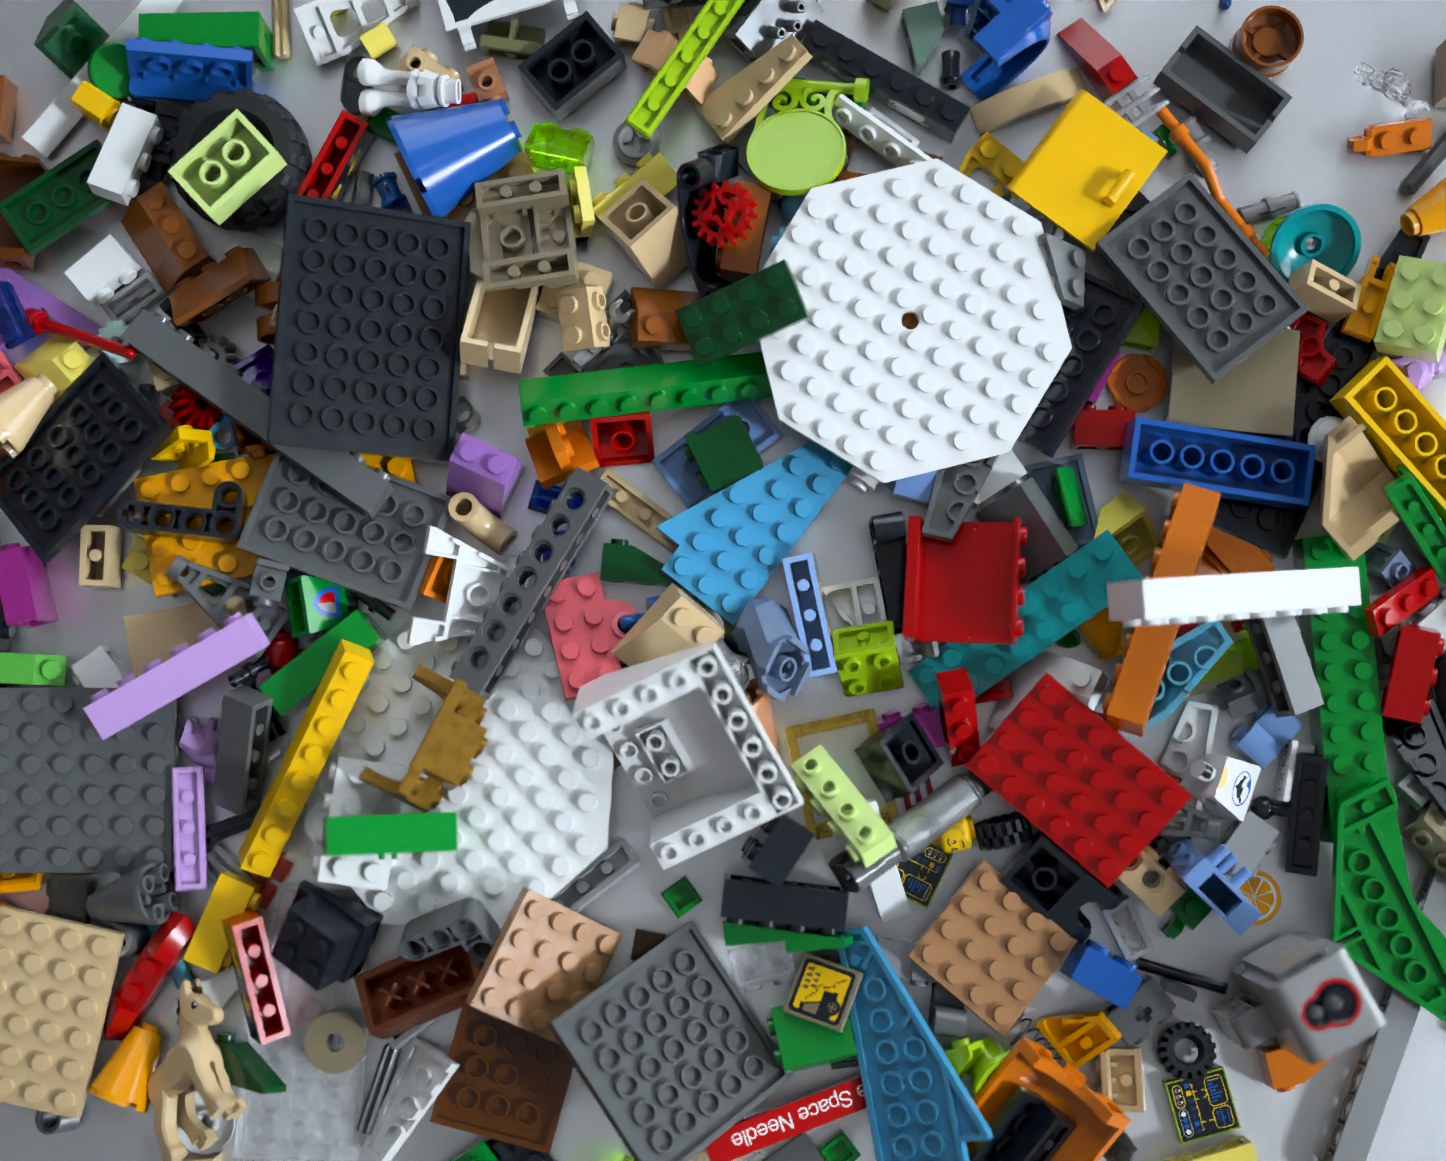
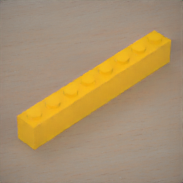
M344 639L340 640L238 852L240 869L270 878L374 664L370 649Z

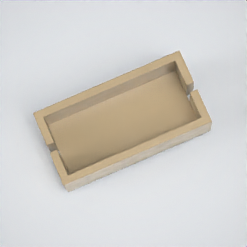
M477 278L460 339V363L488 368L489 363H492L493 369L521 374L537 312L535 308L543 285L524 289L509 288L486 292L484 281Z

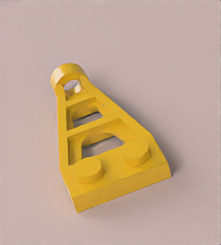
M986 131L967 152L958 171L970 178L976 168H981L996 181L995 188L990 191L1004 199L1007 196L1003 194V187L1010 183L1024 162Z

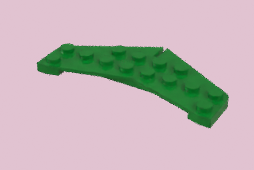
M1383 777L1342 798L1337 802L1334 809L1329 940L1336 942L1358 931V933L1339 942V944L1345 947L1350 958L1446 1022V937L1418 908L1412 896L1396 809H1398L1396 793L1389 779Z

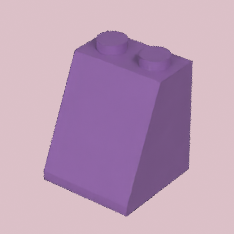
M462 432L449 459L446 495L453 497L458 493L468 492L485 508L502 520L526 468L517 457Z

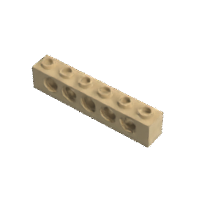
M1147 845L1118 879L1160 917L1186 890L1181 884L1183 879L1171 866L1165 869L1158 862L1161 858L1159 854ZM1150 870L1158 872V879L1154 883L1148 884L1142 881L1145 872Z

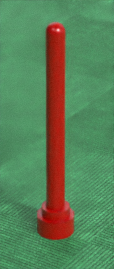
M31 307L26 309L21 316V325L27 331L36 334L48 331L127 359H133L137 355L133 347L50 320L42 310Z

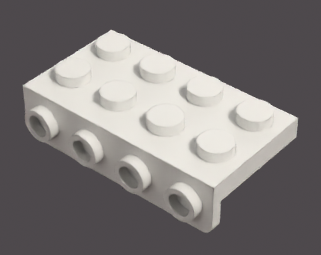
M338 756L336 763H330L327 781H333L331 794L325 793L322 812H328L327 817L399 814L400 800L358 780L366 766L385 777L402 781L406 775L407 766ZM320 824L317 837V843L321 844L322 824ZM321 850L320 856H314L311 874L317 875L316 881L387 891L392 862L391 854H385V860H379V854L322 856Z

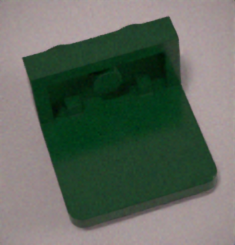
M733 416L698 434L694 430L684 435L686 444L681 447L688 461H695L699 469L695 475L702 489L708 487L711 495L763 468V461L739 416Z

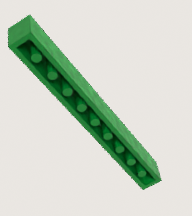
M762 352L728 355L704 367H698L694 359L517 380L524 427L644 411L651 412L773 397Z

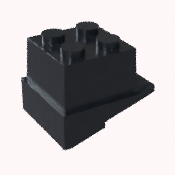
M303 880L300 882L292 906L287 911L271 953L272 957L316 991L336 981L343 984L361 972L384 916L352 899L347 901Z

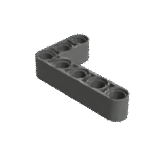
M463 898L410 920L405 925L399 944V953L409 961H418L461 944L477 966L482 969L500 933V928L479 900Z

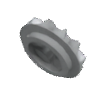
M624 123L619 125L613 136V148L618 159L624 161L628 166L636 165V162L648 152L652 156L659 152L660 138L657 130L654 131L649 140H646L636 132L639 140L645 141V143L640 145V153H637L634 146H628V143L633 142L632 137H634L633 132L635 131Z

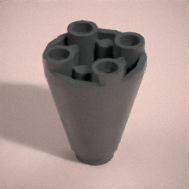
M164 863L142 865L96 890L88 896L86 901L87 912L92 918L152 926L167 922L173 910H177L180 905L179 895L174 892L173 883L170 878V869Z

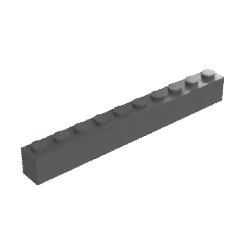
M143 309L121 335V339L125 344L135 348L140 356L369 518L373 519L393 493L394 489L389 482L391 478L379 468L373 471L364 465L367 461L358 453L266 443L270 398L266 395L268 391L256 381H252L250 384L242 379L244 374L229 363L225 367L218 362L219 356L208 347L204 346L200 349L194 345V338L184 330L179 329L176 332L170 328V322L160 313L155 312L152 315Z

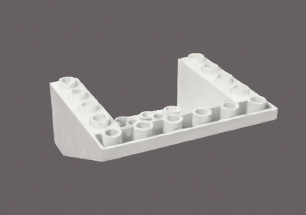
M715 641L607 673L579 687L572 715L587 741L602 734L606 737L653 817L649 846L664 870L803 805V798Z

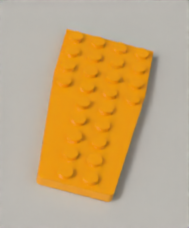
M275 453L258 459L250 460V457L222 460L209 463L202 468L195 469L194 466L134 479L137 501L212 509L216 487L224 481H232L237 483L247 496L245 527ZM359 454L367 461L364 465L375 469L379 468L383 472L416 483L411 459ZM228 493L225 496L224 503L231 504L235 502L238 493ZM171 515L162 516L159 519L158 526H167L171 521ZM202 518L193 519L189 524V530L199 529L202 525ZM227 521L223 523L220 527V533L226 534L230 532L233 528V522ZM144 535L154 592L158 598L186 592L177 582L165 575L178 555H181L190 562L238 580L252 577L258 558H261L239 550L236 547L238 541L233 544H222ZM186 568L181 576L186 577L189 574V569ZM208 579L202 582L199 589L219 584Z

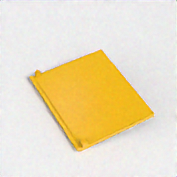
M1079 89L1005 189L1012 193L1011 196L1013 198H1020L1091 252H1094L1096 243L1106 236L1168 151L1090 93Z

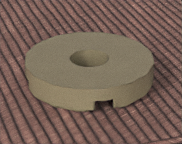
M343 1010L328 1011L318 1016L308 1026L304 1037V1050L308 1060L318 1070L328 1074H340L352 1069L363 1058L367 1048V1033L359 1019ZM331 1034H339L343 1038L344 1045L342 1049L334 1050L329 1046L328 1038Z

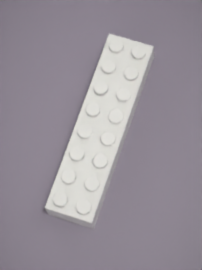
M1358 567L1145 579L1107 583L1109 620L1122 621L1123 627L1302 615V612L1303 615L1328 612L1339 613L1348 612V606L1361 605Z

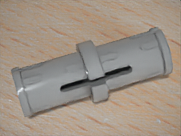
M1292 191L1275 198L1268 196L1262 198L1259 203L1237 208V213L1246 224L1264 219L1271 221L1277 215L1300 208L1301 202L1298 193Z

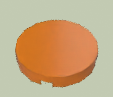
M1135 353L1127 354L1117 360L1106 382L1107 393L1115 405L1126 406V410L1135 411V413L1146 412L1158 405L1165 396L1167 377L1160 362L1152 356Z

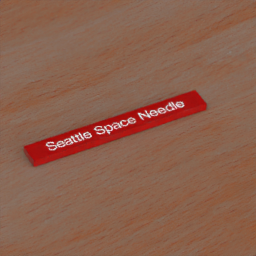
M861 1074L736 1122L705 1148L709 1161H731L867 1108Z

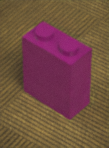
M20 543L1 546L0 597L6 624L22 628H33L57 622L58 617L45 561H42L30 546L22 547Z

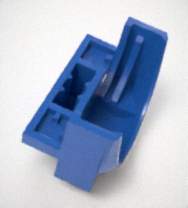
M975 0L964 36L982 56L963 72L961 76L963 77L962 84L979 102L992 97L1016 79L1048 46L1052 12L1046 0Z

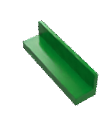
M1398 465L1396 469L1400 477L1383 487L1382 491L1430 566L1434 568V572L1439 580L1445 585L1446 527L1413 474L1401 465Z

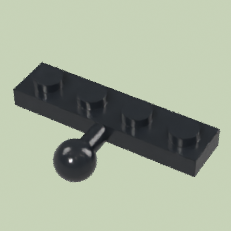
M1297 752L1291 806L1276 804L1268 796H1258L1251 803V812L1262 820H1267L1273 815L1290 818L1285 872L1317 877L1330 756Z

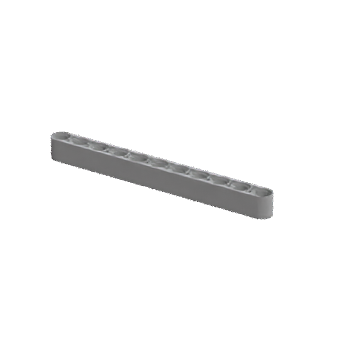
M1430 864L1423 876L1415 902L1418 908L1446 937V879ZM1386 982L1377 1006L1387 1023L1364 1041L1322 1161H1366L1421 1008L1419 1004Z

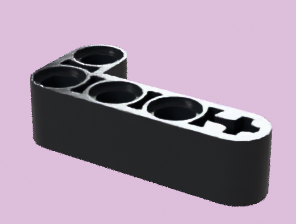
M224 481L215 489L212 509L130 500L120 504L116 511V518L123 527L134 534L233 544L240 539L244 529L248 501L245 492L237 483ZM237 492L238 497L235 502L231 504L224 503L225 496L228 493ZM136 512L142 517L133 518L132 522L128 520L129 517H134ZM171 515V521L167 526H158L159 519L162 516ZM202 518V525L199 529L189 530V524L193 519ZM227 521L233 522V528L230 532L226 534L220 533V527L223 523Z
M902 511L871 516L869 519L870 535L877 572L881 581L888 621L893 620L895 634L903 633L907 557L905 544L907 536Z

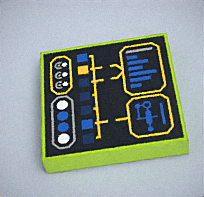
M931 843L908 861L898 862L896 865L907 899L928 909L954 853H945L940 846Z
M1223 1066L1211 1068L1207 1071L1208 1073L1195 1079L1183 1080L1182 1078H1174L1163 1081L1181 1144L1241 1128Z

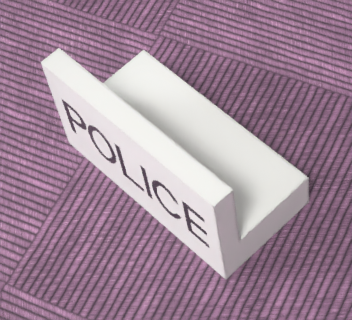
M1290 740L1283 747L1279 756L1273 800L1292 803L1297 752L1314 754L1315 745Z

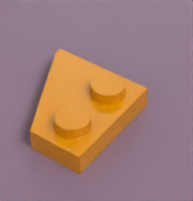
M1102 1011L1041 1017L1035 1023V1026L1040 1029V1032L1048 1039L1049 1043L1065 1062H1068L1076 1069L1119 1041L1122 1036Z

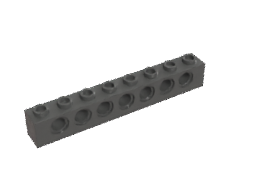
M578 466L573 473L571 472L566 477L563 483V490L559 497L550 503L547 510L548 515L542 525H538L533 531L532 541L528 548L517 557L514 571L510 577L505 578L499 589L500 594L495 602L486 608L483 622L469 636L468 646L462 656L457 657L454 661L449 678L454 681L456 678L468 683L466 688L489 700L615 492L607 482ZM578 498H583L582 505L577 509H572L573 502ZM567 523L565 533L557 535L558 527ZM551 549L550 558L541 562L543 552ZM535 575V583L531 587L525 588L526 580L530 576ZM519 601L518 611L510 614V606L514 602ZM503 628L502 637L494 641L493 635L495 631ZM487 654L485 665L478 668L477 662L479 657Z

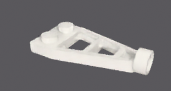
M311 0L293 7V10L317 66H320L351 52L362 44L359 38L360 35L382 22L388 25L408 9L419 6L418 0H404V4H401L399 0H381L386 8V13L373 22L365 20L361 5L374 0ZM334 10H353L359 20L358 27L345 37L338 36L330 20V14Z

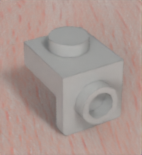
M902 633L895 635L900 665L940 655L939 642H907L902 637Z

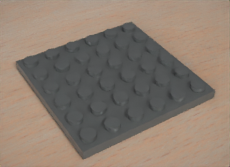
M0 688V873L131 872L149 863H164L169 867L170 872H173L174 843L171 768L176 767L177 698L102 740L83 708L92 703L89 697L105 688ZM107 688V690L109 691V693L112 692L113 690L117 689V688Z
M693 920L687 922L547 1024L635 1161H690L794 1076L792 1072L785 1074L783 1066L777 1067L773 1048H776Z

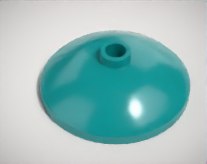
M1312 203L1302 206L1285 217L1274 232L1270 244L1271 265L1287 283L1292 272L1312 259L1346 277L1359 258L1361 250L1359 227L1348 212L1336 205ZM1313 238L1312 244L1305 246L1306 240Z

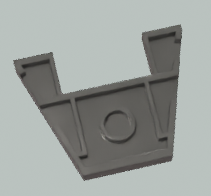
M626 289L613 301L615 302L620 298L623 300L620 310L624 314L630 310V294ZM630 320L625 323H621L627 332L586 372L664 363L657 349L629 347ZM563 352L543 370L547 376L579 373L570 365L572 361Z

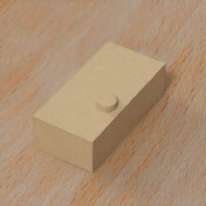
M241 596L231 597L225 604V612L229 617L237 612L244 616L250 612L253 614L255 611L253 601ZM220 599L213 600L210 602L216 604L220 601ZM197 603L123 617L132 673L135 677L140 676L146 672L143 666L159 657L162 662L172 657L169 651L185 642L190 647L199 642L196 637L197 635L211 627L217 632L220 630L219 627Z

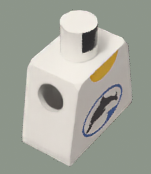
M1206 754L1203 760L1195 761L1190 769L1191 775L1196 778L1192 790L1193 795L1218 817L1243 822L1261 767L1226 756Z

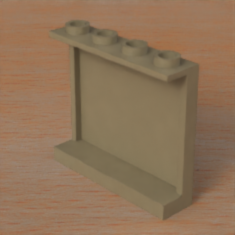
M1288 326L1214 384H1211L1174 340L1168 415L1165 421L1289 441L1293 436L1300 331L1291 330V327Z

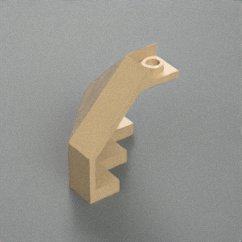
M1349 415L1325 435L1319 526L1349 560L1354 561L1379 541L1377 538L1398 522L1399 516L1382 491L1383 487L1396 478L1386 468L1362 431L1366 427L1362 423L1357 424Z

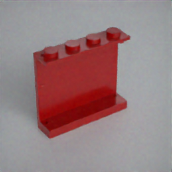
M909 516L902 637L907 642L1017 645L1018 636H1023L1024 619L1019 618V606H1024L1025 587H1020V575H1026V557H1021L1022 545H1027L1028 538L1027 527H1022L1020 517H1015V523L963 522L952 543L923 537L922 530L925 521L921 516Z

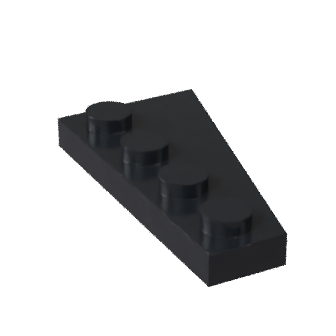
M1431 700L1429 713L1427 716H1422L1421 724L1382 716L1385 737L1446 819V727L1435 700Z

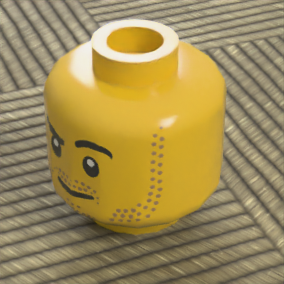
M967 816L955 824V826L933 841L934 845L940 844L941 849L945 853L970 849L973 840H977L972 816Z

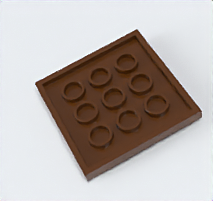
M469 1004L462 1007L448 1055L449 1058L459 1064V1067L436 1097L430 1122L550 1154L574 1067L559 1044L474 1008Z

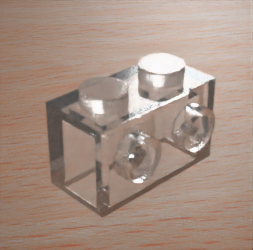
M785 940L754 943L728 950L737 990L744 989V993L762 989L761 984L771 981L774 982V985L788 983L792 981L791 976L797 974L792 954L786 953Z

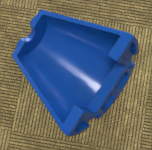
M503 98L394 115L386 118L394 140L434 217L443 218L475 191L474 183L488 180L522 151L517 142V139L522 136L514 120L508 123L505 116L509 115L510 112Z

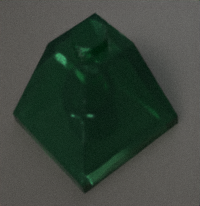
M63 0L47 16L34 45L71 80L88 61L93 50L103 44L110 35L75 1Z

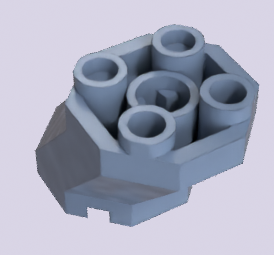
M765 596L760 599L753 598L749 600L733 630V641L737 643L738 651L748 657L759 690L772 699L783 702L787 700L785 696L789 694L794 696L800 693L811 671L810 663L805 661V654L809 655V648L798 640L785 607L774 599Z

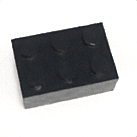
M585 11L517 66L521 79L558 123L627 68L625 55L588 11Z
M785 813L759 825L760 829L755 837L750 835L741 848L743 852L741 858L747 867L778 888L782 886L814 837V834L805 826Z

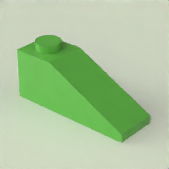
M0 652V683L65 686L67 656Z

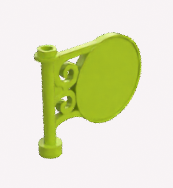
M856 78L855 83L791 79L775 95L776 97L772 101L773 111L776 114L765 119L770 101L757 114L754 131L749 138L746 150L748 167L754 179L767 190L787 196L805 195L809 193L811 188L830 184L841 172L847 154L844 134L832 116L833 104L840 94L853 96L854 102L867 103L870 87L869 78ZM814 93H825V94H827V97H826V99H825V97H824L822 94H814ZM812 94H814L811 97V103L813 106H810L807 104V100ZM787 97L791 99V103L789 105H786L788 103Z

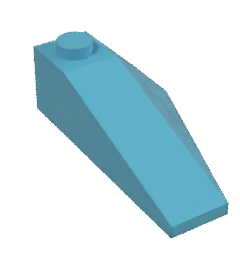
M1220 621L1205 622L1174 641L1145 730L1168 717L1233 643ZM1111 677L1109 678V685L1114 692L1115 687H1112L1113 680Z

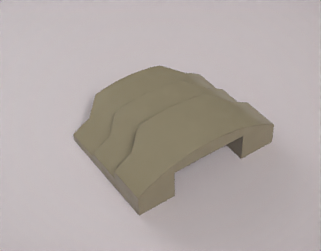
M563 168L474 183L476 205L465 218L466 222H471L469 245L471 275L484 281L486 292L509 288L524 289L548 285V288L579 283L574 222L567 178Z

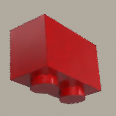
M1085 405L1070 429L1069 449L1123 451L1126 423L1135 418V411L1126 410V406L1121 405L1109 406L1108 410H1096V405Z

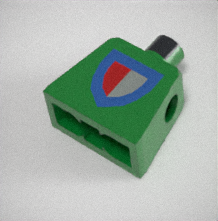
M305 575L285 581L284 585L293 639L333 628L349 616L348 612H354L358 609L356 595H345V589L317 577Z

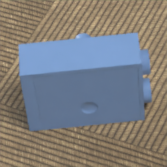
M1187 837L1170 847L1168 854L1164 857L1165 860L1239 936L1263 915L1238 889L1252 876V872L1246 866H1243L1230 879L1224 875L1238 861V858L1224 844H1220L1207 857Z

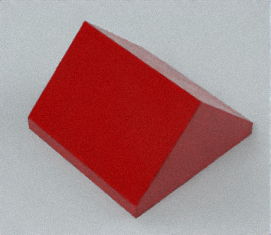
M650 411L590 419L593 450L600 467L652 463V460L655 459Z

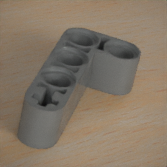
M932 982L929 1010V1028L933 1035L964 1038L967 1027V1011L964 1005L937 982Z

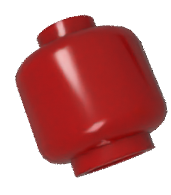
M279 630L271 644H269L260 657L266 656L269 660L260 665L262 666L270 661L271 667L267 669H270V674L272 675L277 673L299 655L298 638L293 639L290 630Z

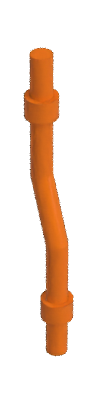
M1166 106L1163 107L1156 115L1171 132L1169 134L1171 139L1176 144L1179 142L1197 164L1211 196L1265 257L1270 252L1255 235L1257 231L1250 223L1246 224L1225 198L1212 163L1189 136V129L1184 123L1180 124Z

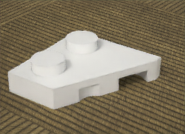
M879 576L822 587L823 593L829 598L838 613L850 627L888 621Z

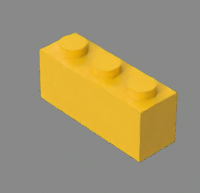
M229 870L220 873L183 960L215 974L224 971L226 968L229 969L232 966V960L222 920L249 910L255 911L262 898V894L259 893L262 884Z

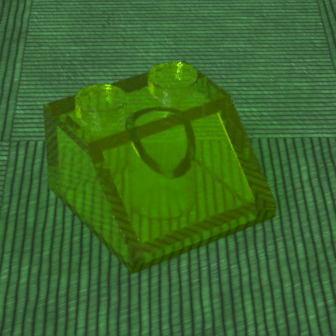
M544 122L543 125L535 123L525 142L524 150L532 167L546 170L563 168L566 174L573 175L574 167L586 166L588 176L595 142L593 135H590L587 130L581 128H572L571 131L561 129L558 124L552 122Z

